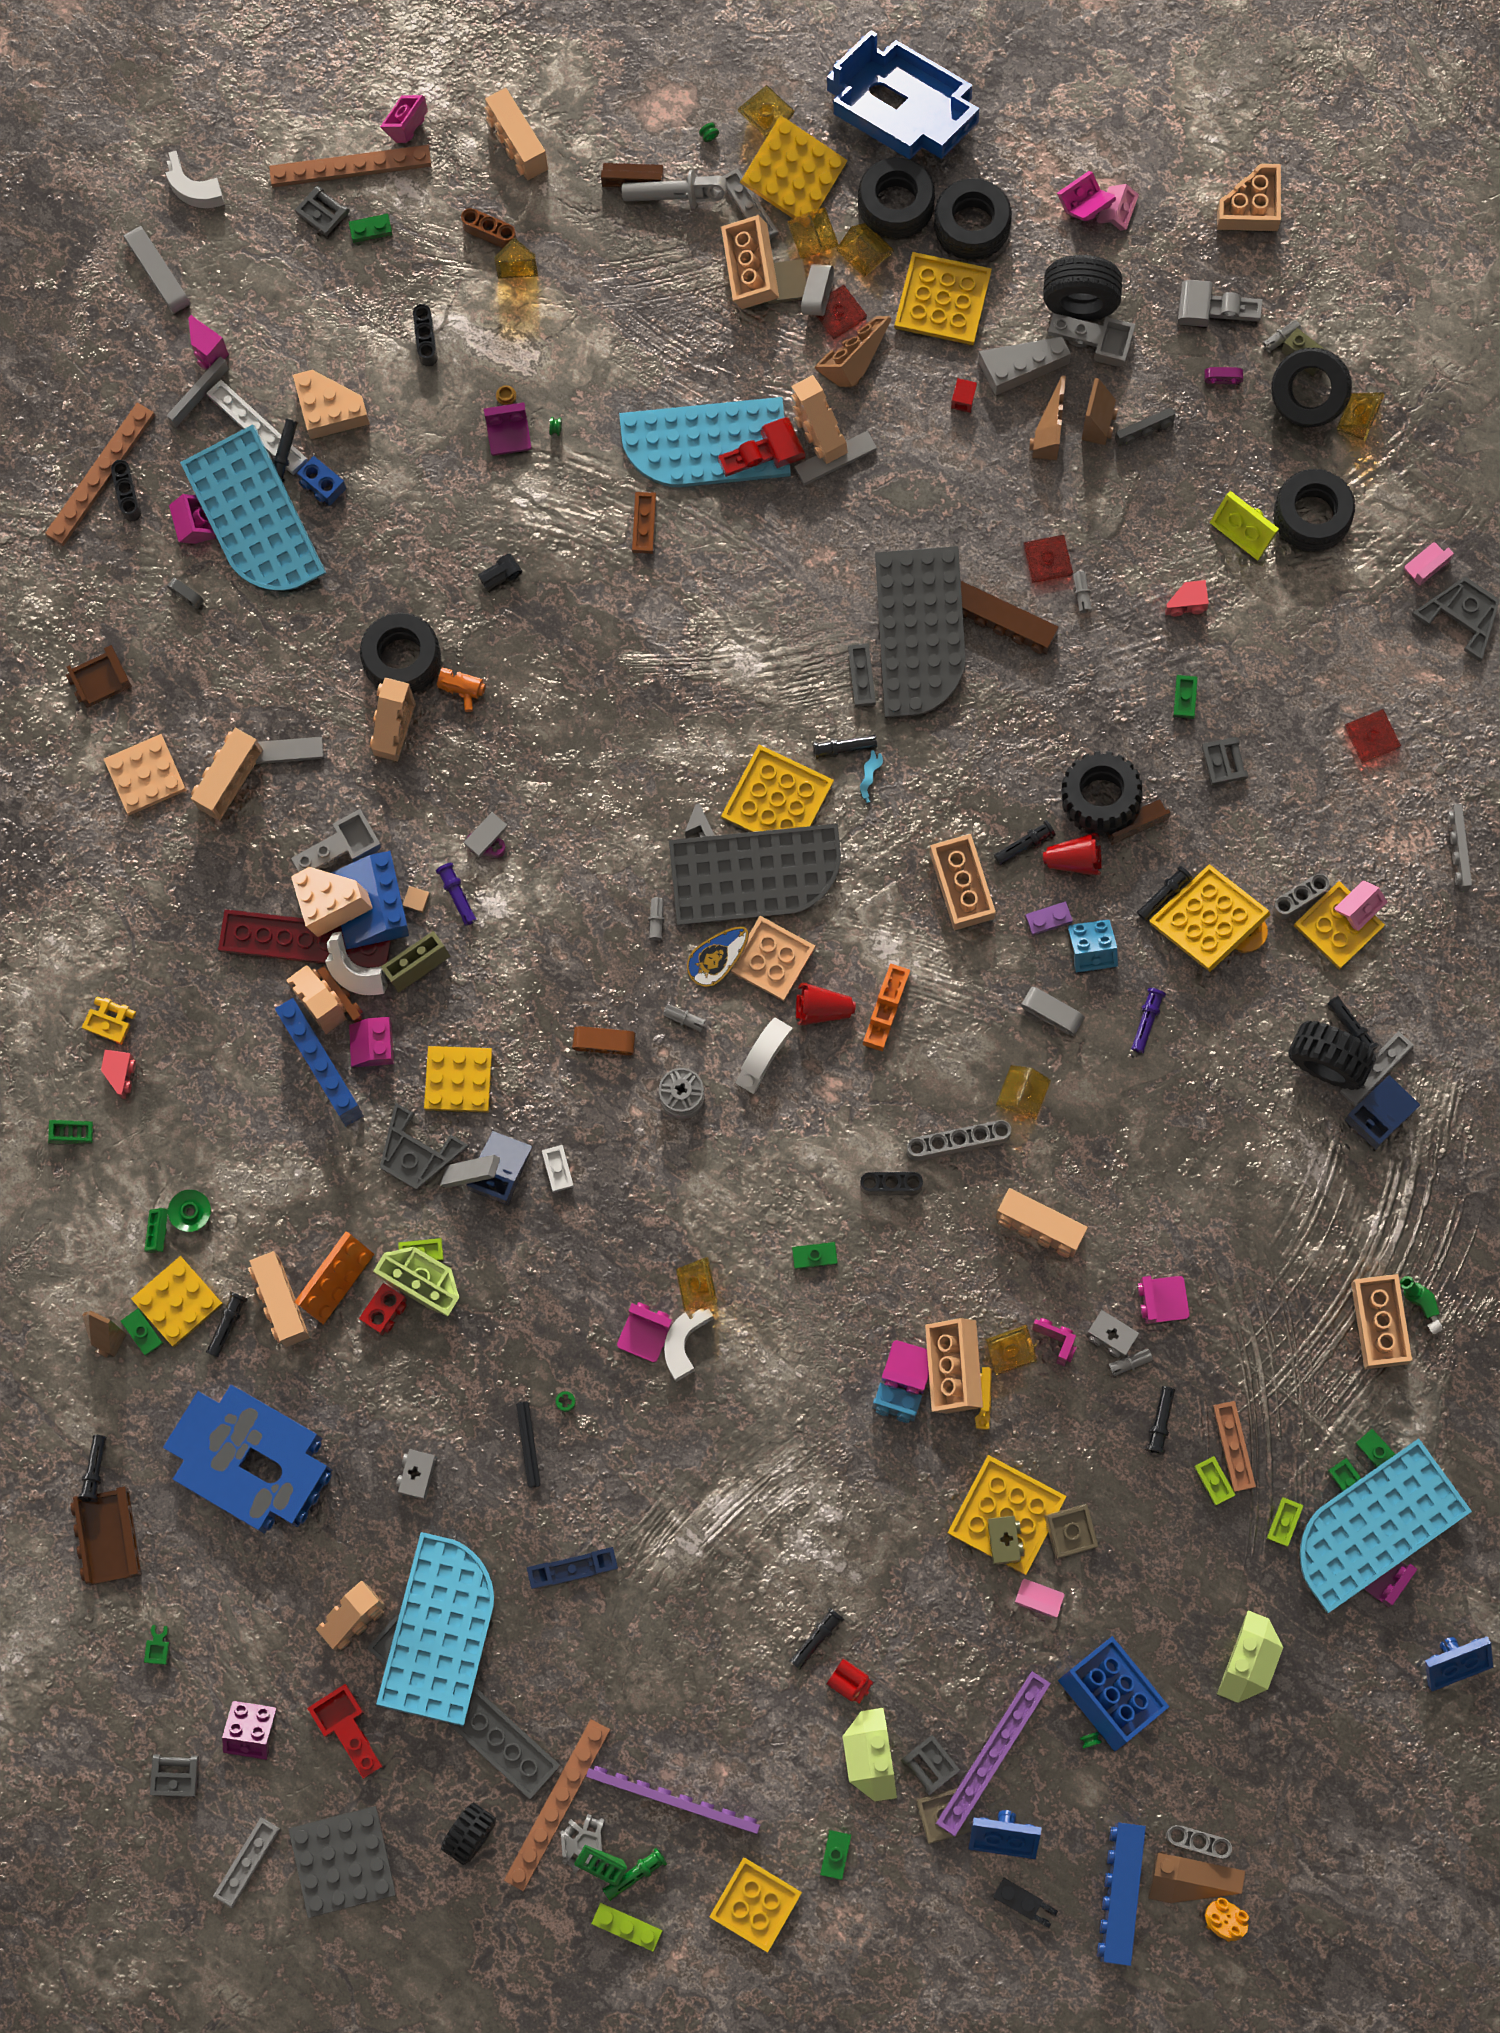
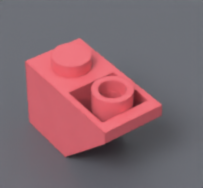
M1206 580L1185 582L1167 603L1165 615L1177 617L1183 615V613L1201 614L1207 611L1209 601Z
M105 1050L101 1071L121 1099H126L127 1093L129 1094L131 1091L132 1082L129 1080L131 1073L135 1071L136 1061L130 1053Z

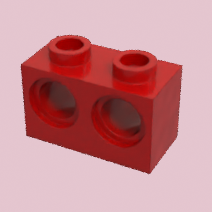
M383 1283L359 1317V1320L383 1336L385 1332L389 1333L395 1324L393 1320L397 1314L401 1315L406 1309L407 1299ZM395 1297V1305L386 1306V1299ZM376 1315H383L384 1321L381 1324L376 1325L373 1323Z

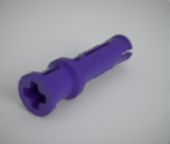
M453 863L444 864L435 871L440 875L444 883V890L449 891L464 925H471L477 921V918L462 891L461 880L457 878L453 870Z
M1148 988L1147 992L1149 994L1146 1003L1141 1008L1143 1015L1131 1050L1138 1053H1144L1155 1016L1160 1014L1159 1008L1162 999L1166 996L1165 992L1155 988Z

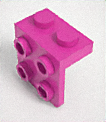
M1091 171L1086 172L1057 192L1066 214L1083 221L1092 220L1097 213L1108 209L1116 201L1115 195L1100 189Z
M1151 1276L1141 1278L1137 1287L1139 1296L1143 1298L1141 1315L1142 1318H1146V1324L1185 1320L1189 1317L1185 1281L1182 1276L1151 1279Z
M638 1302L637 1305L632 1303L628 1311L629 1317L617 1342V1346L619 1349L653 1363L657 1362L665 1344L667 1333L673 1324L672 1319H669L670 1315L665 1312L658 1311L655 1313L650 1311V1307Z
M1040 1318V1320L1035 1319L1032 1330L1064 1343L1059 1353L1057 1364L1065 1366L1067 1361L1071 1363L1076 1351V1346H1073L1076 1335L1073 1334V1331L1063 1326L1060 1329L1054 1327L1051 1321Z
M898 1340L893 1341L881 1382H885L884 1385L891 1388H905L906 1392L911 1394H923L929 1376L927 1349Z

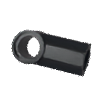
M509 553L499 558L495 565L479 573L478 577L484 588L488 591L506 580L512 581L522 574V569L513 555Z

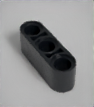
M419 304L413 309L417 352L421 364L430 367L437 362L438 358L433 318L428 305ZM420 315H427L426 318H418ZM424 333L429 334L428 337H421ZM425 352H432L429 356L423 355Z
M116 460L111 466V472L119 508L127 521L134 522L141 516L134 476L129 464L125 460ZM120 470H126L124 474H118ZM130 488L129 492L122 493L124 489ZM129 507H135L133 511L126 512Z
M868 1172L861 1177L860 1181L861 1191L866 1195H916L920 1193L923 1186V1178L917 1172ZM872 1179L876 1185L873 1188H867L864 1182ZM894 1179L898 1185L895 1188H889L886 1186V1181ZM910 1179H916L919 1182V1186L911 1188L907 1182Z

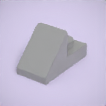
M700 803L694 807L685 829V837L701 831L699 833L700 837L715 836Z

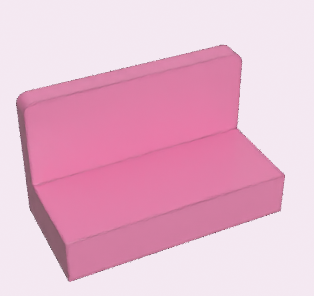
M1127 184L1110 186L1107 192L1115 195L1116 201L1108 209L1099 212L1097 222L1099 224L1111 222L1120 231L1127 230L1139 194Z
M1433 542L1406 564L1404 570L1421 586L1449 563L1454 553L1449 548L1443 551Z
M1362 881L1335 907V910L1348 919L1353 929L1359 931L1388 902L1379 887Z
M1023 1579L1014 1604L1056 1619L1064 1593Z

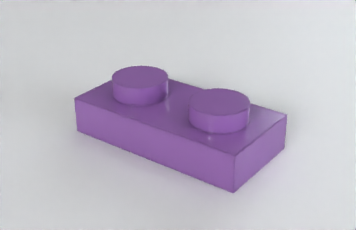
M1066 901L1025 915L1032 936L1073 922Z

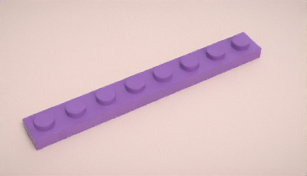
M1033 1671L1030 1672L935 1823L952 1836H956L1051 1683Z
M595 1766L594 1770L588 1769L587 1778L758 1834L760 1825L756 1824L757 1819L745 1815L743 1819L735 1817L736 1812L724 1808L722 1812L713 1810L714 1805L701 1801V1805L692 1803L693 1798L680 1794L679 1798L671 1796L672 1791L659 1787L658 1791L649 1788V1783L637 1780L635 1784L628 1781V1776L616 1773L614 1777L607 1774V1769Z

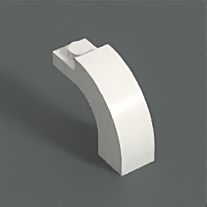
M177 151L169 152L170 160L167 161L169 172L165 173L170 187L179 199L198 208H213L225 205L217 178L201 182L190 180L183 174Z
M333 933L327 942L330 954L325 961L332 977L341 986L357 994H384L388 984L382 968H363L354 964L347 956L342 933Z
M774 1018L752 1047L735 1083L754 1094L769 1065L779 1050L785 1045L793 1028Z
M703 1308L692 1314V1319H689L686 1312L676 1319L667 1333L664 1348L665 1359L675 1382L695 1371L685 1353V1343L692 1332L714 1319L709 1308L705 1311Z

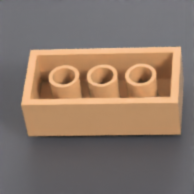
M507 88L485 98L486 107H484V110L487 114L486 120L491 128L494 127L496 129V136L499 142L506 145L507 148L505 150L511 160L514 159L517 163L515 166L518 173L524 175L528 181L547 171L546 151Z
M759 215L722 226L733 301L741 309H745L779 298L767 223Z
M234 728L232 732L230 731L224 740L225 744L221 750L219 749L215 753L214 762L211 767L205 769L201 783L196 785L191 792V800L197 808L219 821L263 751L257 739L237 728Z
M968 834L930 845V856L954 931L995 919L996 911L972 835Z
M1011 1188L1008 1189L996 1215V1219L999 1220L998 1223L1008 1229L1013 1227L1018 1230L1017 1233L1025 1238H1030L1031 1236L1037 1239V1243L1045 1248L1051 1246L1057 1249L1059 1255L1066 1258L1069 1256L1074 1258L1088 1228Z
M275 1251L250 1260L252 1267L248 1269L252 1279L259 1285L256 1291L260 1300L266 1303L267 1307L263 1309L267 1319L274 1325L271 1331L275 1340L278 1343H282L285 1347H289L309 1339L310 1336L299 1307L295 1303V1296L279 1256Z
M1398 1274L1354 1279L1351 1287L1365 1370L1408 1365L1412 1361Z
M958 1318L926 1324L932 1412L948 1414L983 1408L976 1320Z

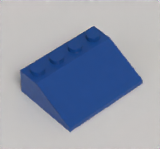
M391 851L366 856L331 872L332 874L357 881L368 892L373 909L341 925L346 949L409 936Z
M1113 1636L1058 1680L1114 1751H1117L1169 1708V1705Z

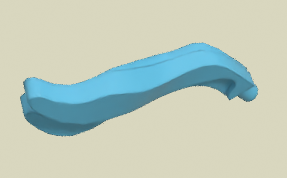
M874 750L871 751V757L864 765L865 778L860 784V792L866 803L870 802L867 790L873 783V773L883 764L881 753L878 754V759H876Z

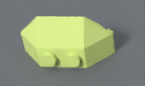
M415 1247L384 1253L373 1273L393 1288L425 1307L445 1316H449L459 1299L451 1268Z
M1247 1611L1217 1695L1239 1703L1268 1690L1283 1650V1646L1268 1618Z
M878 1708L861 1711L842 1736L849 1782L873 1801L895 1799L897 1795L884 1709Z

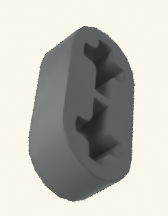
M173 578L167 585L175 595L195 609H198L204 602L200 595L176 578Z

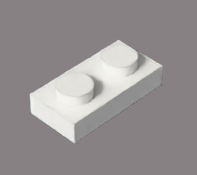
M563 1145L542 1150L553 1193L573 1188L574 1185Z

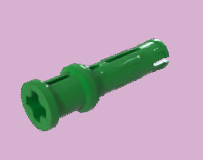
M656 1847L653 1853L644 1859L640 1858L636 1866L624 1873L618 1886L609 1884L602 1890L609 1901H611L643 1877H650L653 1871L662 1865L666 1866L668 1863Z

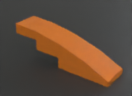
M890 963L863 1040L864 1046L883 1052L910 974L909 969Z

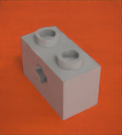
M1101 1310L1087 1333V1336L1090 1337V1342L1099 1347L1100 1345L1108 1348L1107 1352L1116 1358L1120 1356L1124 1358L1139 1335L1137 1331ZM1115 1332V1338L1109 1340L1108 1334Z
M409 1449L408 1454H404L402 1460V1467H404L403 1475H399L396 1488L399 1489L398 1493L426 1501L437 1457L432 1454ZM418 1469L421 1475L420 1477L416 1476L415 1480H413L410 1474Z

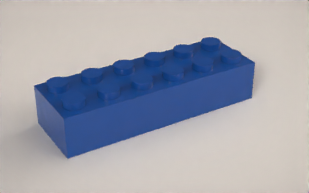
M1118 1822L1115 1823V1827L1110 1829L1109 1841H1113L1112 1850H1108L1107 1864H1111L1110 1873H1106L1104 1887H1108V1894L1103 1896L1102 1910L1106 1912L1105 1920L1101 1919L1099 1933L1103 1934L1102 1943H1098L1097 1957H1101L1100 1962L1131 1966L1146 1826Z

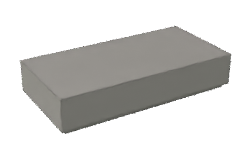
M491 812L464 841V845L480 858L508 828V825Z

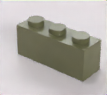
M432 931L381 966V968L399 993L451 956L435 932Z

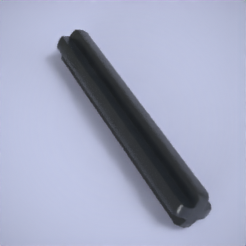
M522 1401L517 1403L516 1407L527 1484L529 1488H536L541 1483L530 1406L528 1401Z

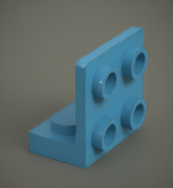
M1110 920L1068 926L1074 950V967L1076 972L1118 967L1117 945Z
M880 1382L872 1409H875V1413L888 1417L889 1414L897 1416V1420L904 1423L914 1422L922 1395L911 1394L900 1388H891Z

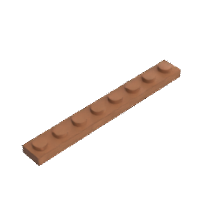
M429 145L271 165L269 169L273 188L432 167Z
M139 403L135 404L45 532L47 537L62 546L65 545L112 478V464L116 460H124L155 417L153 411Z
M590 1719L504 1879L505 1882L523 1892L525 1891L582 1785L588 1769L591 1768L611 1731L610 1729Z

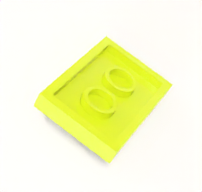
M1231 491L1226 494L1210 521V524L1257 561L1263 556L1279 528L1263 516L1260 509L1257 508L1255 510V508L1249 506Z

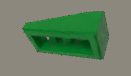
M49 1120L48 1144L92 1143L93 1121ZM73 1127H77V1137H73ZM82 1127H86V1138L81 1137ZM55 1128H59V1136H55ZM64 1128H68V1137H64Z
M584 1845L574 1863L576 1867L615 1886H618L627 1869L623 1859ZM589 1855H593L589 1863H585ZM600 1859L598 1865L594 1867L596 1861ZM608 1863V1866L604 1871L603 1868L605 1864Z

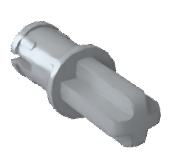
M1296 320L1292 321L1283 329L1276 330L1277 333L1266 341H1263L1264 348L1270 345L1266 349L1267 352L1271 353L1283 344L1296 328L1301 330L1299 322Z
M1077 571L1074 573L1076 587L1074 594L1078 599L1079 613H1087L1086 610L1091 612L1092 607L1089 595L1091 590L1088 589L1085 571Z
M659 897L651 899L650 917H648V921H650V940H662V924L665 921L663 917L664 900Z
M670 1004L666 1005L663 1012L664 1016L681 1023V1026L684 1024L698 1032L702 1031L703 1025L706 1022L705 1019L690 1014L689 1010L683 1011Z
M1145 1349L1130 1356L1127 1354L1125 1358L1109 1363V1367L1115 1377L1131 1369L1134 1371L1135 1367L1152 1361L1153 1357L1150 1350Z

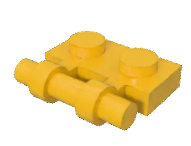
M96 997L94 1004L100 1006L98 1011L89 1010L82 1029L122 1045L130 1028V1024L124 1022V1019L126 1017L134 1019L136 1011L131 1010L129 1006L124 1004L122 1006L115 1004L106 997L104 999ZM110 1010L118 1014L116 1018L106 1015L107 1011Z

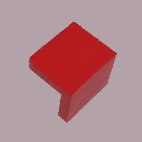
M957 378L951 409L971 413L977 387L976 382Z

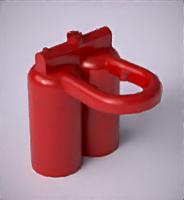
M843 1658L826 1685L849 1701H856L860 1704L864 1696L869 1694L868 1690L874 1682L869 1679L866 1673Z

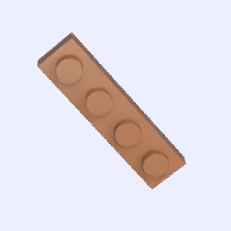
M1235 1401L1213 1405L1233 1491L1238 1492L1255 1488L1256 1485Z

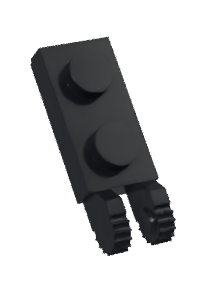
M1004 1877L993 1895L994 1899L1047 1928H1050L1051 1923L1047 1919L1036 1915L1038 1909L1041 1907L1046 1912L1055 1916L1058 1913L1056 1909L1044 1903L1042 1899Z

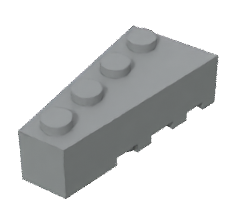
M1056 337L979 351L978 363L996 396L1068 365L1071 353L1063 337Z

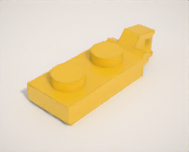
M982 1367L980 1376L983 1408L975 1417L976 1429L987 1430L990 1429L992 1370L990 1367Z

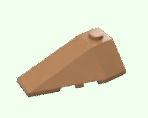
M93 1311L84 1312L82 1318L90 1343L96 1348L95 1352L106 1358L108 1355L115 1357L126 1333L110 1319Z

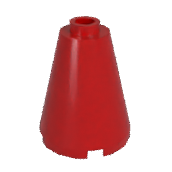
M1092 833L1047 847V851L1043 852L1044 864H1047L1050 869L1095 876L1101 875V872L1098 870L1102 869L1101 845L1096 846V840H1100L1098 833Z
M800 983L798 989H802L801 995L796 996L795 1007L796 1019H800L797 1022L798 1025L804 1026L847 1019L851 1017V1014L855 1013L856 1003L852 1001V997L811 984Z

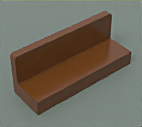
M603 163V170H601L602 187H622L623 183L663 181V165Z
M1159 799L1141 807L1139 814H1136L1135 820L1132 824L1127 822L1126 828L1122 830L1118 828L1111 835H1109V832L1105 833L1111 845L1169 820L1171 812L1169 809L1165 810Z

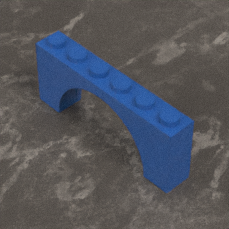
M294 998L276 1007L275 1010L345 1127L364 1116Z

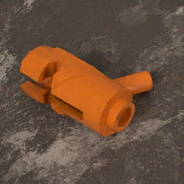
M443 667L437 681L438 688L451 694L453 692L458 693L464 699L465 712L473 711L472 698L478 699L479 696H483L486 689L483 679L457 672V675L454 676L451 669Z

